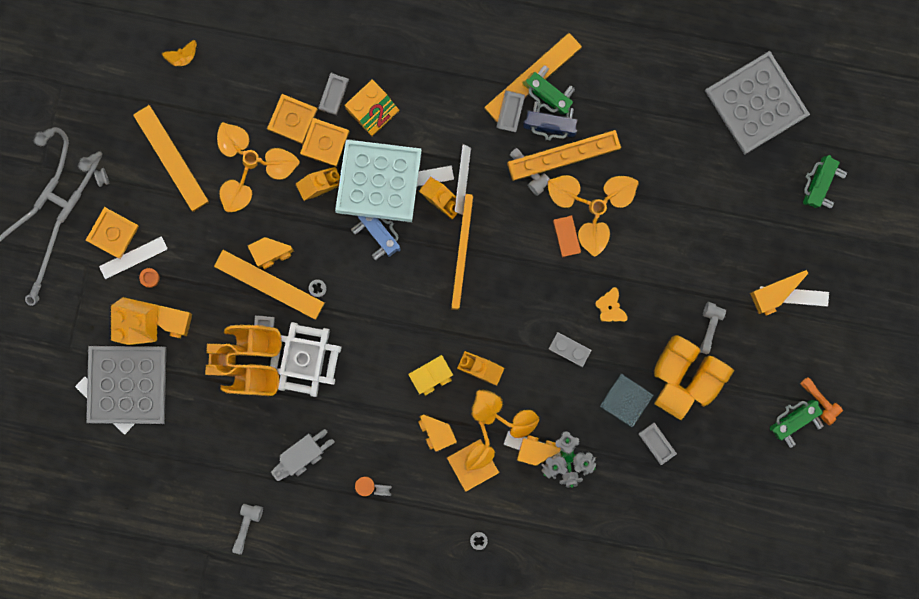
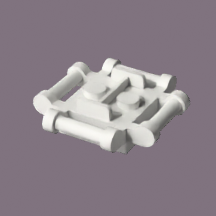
M291 322L289 335L281 336L282 342H286L281 369L277 368L280 352L277 356L271 357L270 366L276 368L278 374L281 375L278 390L285 391L286 389L317 397L319 382L334 385L335 379L333 378L338 352H341V347L327 344L330 329L323 328L321 330L300 326L298 323ZM296 333L321 337L320 342L299 339L295 338ZM329 350L331 353L326 377H322L321 371L325 351ZM287 376L311 380L312 386L287 382Z

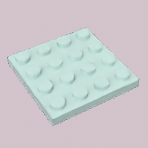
M346 140L335 209L336 213L412 222L422 149Z

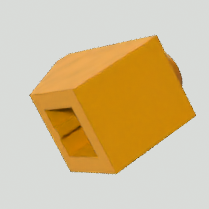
M336 167L308 174L297 182L296 186L305 201L339 187L340 175Z
M430 177L419 192L439 210L453 219L457 214L455 212L456 196L445 185Z
M266 237L248 245L257 266L264 269L274 265L273 261L278 259L282 261L291 256L290 253L294 252L291 246Z
M464 351L457 369L496 386L504 371L503 367L466 351Z
M426 415L420 416L421 420L418 422L422 431H427L429 438L426 441L430 450L434 448L436 452L456 443L449 424Z
M528 435L527 439L522 438L517 460L538 465L547 460L548 457L559 453L561 449L556 446L555 442L546 440V444L538 442L539 438Z

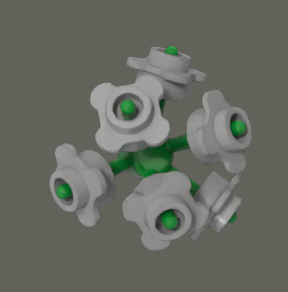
M564 432L560 440L556 441V446L561 449V456L548 457L546 464H541L544 467L542 472L544 476L548 478L553 477L554 479H556L555 476L558 473L563 474V480L560 481V484H566V487L573 488L578 485V482L583 481V478L578 477L577 472L583 471V475H586L596 469V463L594 462L596 458L590 452L575 455L573 450L579 444V439L572 437L569 432ZM572 462H573V464L575 465V468H574V469H575L576 472H572V469H571V463H572Z

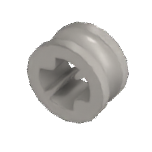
M101 168V171H94L99 187L104 183L106 185L109 184L104 168Z
M314 280L309 285V292L314 297H322L326 293V285L321 280ZM319 283L323 290L321 293L318 292L316 294L314 293L313 286Z
M374 485L376 488L374 495L391 496L389 490L392 486Z
M476 532L470 538L471 546L476 550L485 548L488 542L486 535L482 532ZM477 536L479 538L482 536L484 538V540H482L484 544L482 546L480 544L476 546L473 543L475 542V540H473L474 537Z

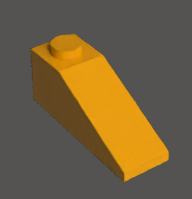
M807 270L750 293L758 313L769 315L776 312L775 308L780 306L808 274Z
M157 305V324L165 331L170 332L172 337L181 339L182 335L187 336L192 314Z

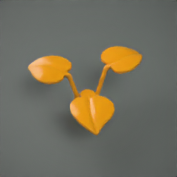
M222 122L217 135L220 151L228 157H233L237 153L243 155V165L245 166L240 184L236 180H229L221 186L220 199L226 212H236L249 204L252 198V190L250 187L243 185L248 169H253L258 163H261L262 165H267L266 172L270 177L281 180L288 177L299 165L300 161L298 158L286 150L275 148L266 152V162H264L261 158H258V154L253 150L241 151L246 149L249 144V136L244 129Z
M565 175L550 179L548 181V192L552 200L560 207H571L574 199L589 205L590 212L595 215L593 224L585 223L581 226L578 232V240L592 256H597L604 250L610 237L607 224L597 223L599 215L605 213L607 209L606 203L609 199L615 207L622 208L628 206L635 196L638 181L627 176L610 178L603 187L604 192L608 196L604 200L595 199L588 201L577 197L580 192V184L577 179Z
M478 390L472 409V416L479 421L485 445L478 443L470 450L465 462V469L470 471L484 468L494 458L495 451L492 447H489L490 443L484 424L489 425L497 418L508 427H512L510 431L511 436L522 438L529 435L536 428L540 417L532 410H523L514 417L513 423H509L496 414L502 408L501 398L494 393Z

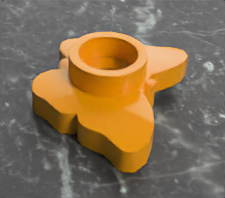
M193 40L183 49L164 52L162 55L170 64L184 66L194 58L197 44Z
M616 287L612 288L595 303L596 307L600 309L601 321H627L626 313L619 308L620 304L617 303L619 292Z

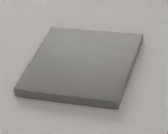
M770 51L705 90L744 154H747L810 115Z
M88 346L86 423L165 424L166 347Z

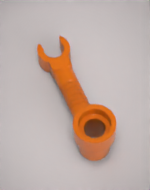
M805 378L800 383L801 386L811 393L825 408L820 417L827 425L831 426L843 409L837 403L831 405L819 392L811 379Z

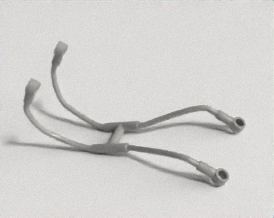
M57 127L48 129L44 133L38 132L34 139L37 145L44 146L55 132L62 136L64 144L54 178L50 180L34 204V208L0 235L1 242L7 235L33 216L38 209L40 210L47 199L63 207V210L57 217L38 278L34 282L31 292L25 297L26 303L30 306L39 301L38 293L41 288V281L60 224L65 221L81 196V192L102 157V152H97L88 158H81L79 168L83 171H88V173L68 202L53 194L52 191L58 183L64 166L69 144L66 133Z

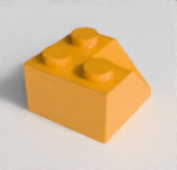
M125 297L112 304L111 341L127 345L157 341V305Z

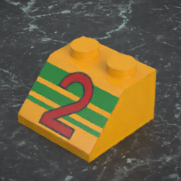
M373 79L345 104L346 110L371 136L399 112L396 105Z

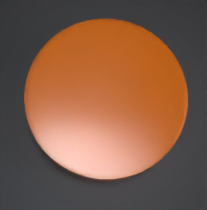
M151 268L144 269L139 276L141 284L148 288L155 287L160 279L158 272Z
M361 477L356 481L355 489L359 495L368 496L374 491L375 484L371 478Z

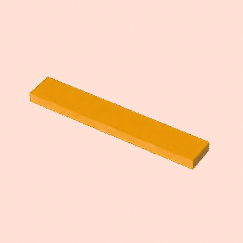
M568 33L505 90L523 94L525 97L528 96L529 89L523 85V81L527 80L531 73L536 72L538 74L543 66H547L549 70L543 77L546 80L579 51L582 46ZM505 90L484 107L496 122L499 119Z
M148 105L133 114L190 209L195 211L208 203L207 197L151 106Z
M616 130L515 159L507 162L512 180L515 181L621 149Z
M470 194L465 195L452 300L453 310H458L460 307L473 196Z
M225 250L221 252L214 265L215 268L315 320L325 304Z

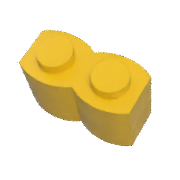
M442 355L408 374L419 394L424 393L425 396L435 390V385L440 383L443 386L452 381L450 377L453 376Z

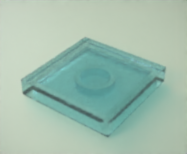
M620 374L600 407L633 427L653 397V394Z

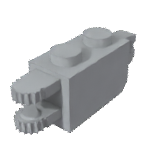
M326 429L314 437L311 434L306 435L280 455L281 462L271 471L274 478L279 481L289 475L293 476L296 474L299 476L307 470L305 466L310 462L314 465L321 460L323 451L334 443V440L331 439L321 447L317 444L316 441L328 433Z

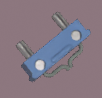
M358 216L361 222L351 230L356 234L364 227L367 228L381 246L379 250L372 254L375 260L384 253H387L390 257L396 251L399 252L401 250L396 242L398 235L392 228L394 224L391 220L382 219L386 224H390L389 228L395 235V239L378 218Z

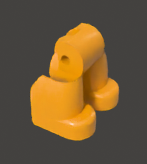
M233 325L226 327L224 333L235 335L236 345L207 344L209 363L206 365L205 375L235 376L232 386L221 385L222 391L272 396L277 392L279 388V374L276 368L262 365H236V356H277L282 344L278 329L258 325Z
M675 335L668 342L655 366L654 376L663 379L667 383L654 404L682 420L694 400L700 402L703 407L710 404L717 397L734 370L722 361L712 356H706L686 389L679 384L701 350L686 339Z

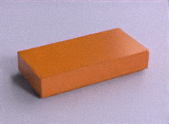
M568 216L553 220L562 257L581 253L573 217Z

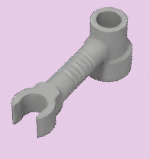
M517 148L510 154L514 160L524 157ZM544 173L541 176L539 174L531 175L533 180L528 184L530 190L537 196L544 191L543 188L548 185L550 180Z
M707 302L703 311V316L710 318L708 330L700 347V352L704 354H709L718 320H723L726 314V309L717 307L716 304Z
M242 505L240 515H243L244 518L233 547V553L242 554L251 520L260 521L263 507Z

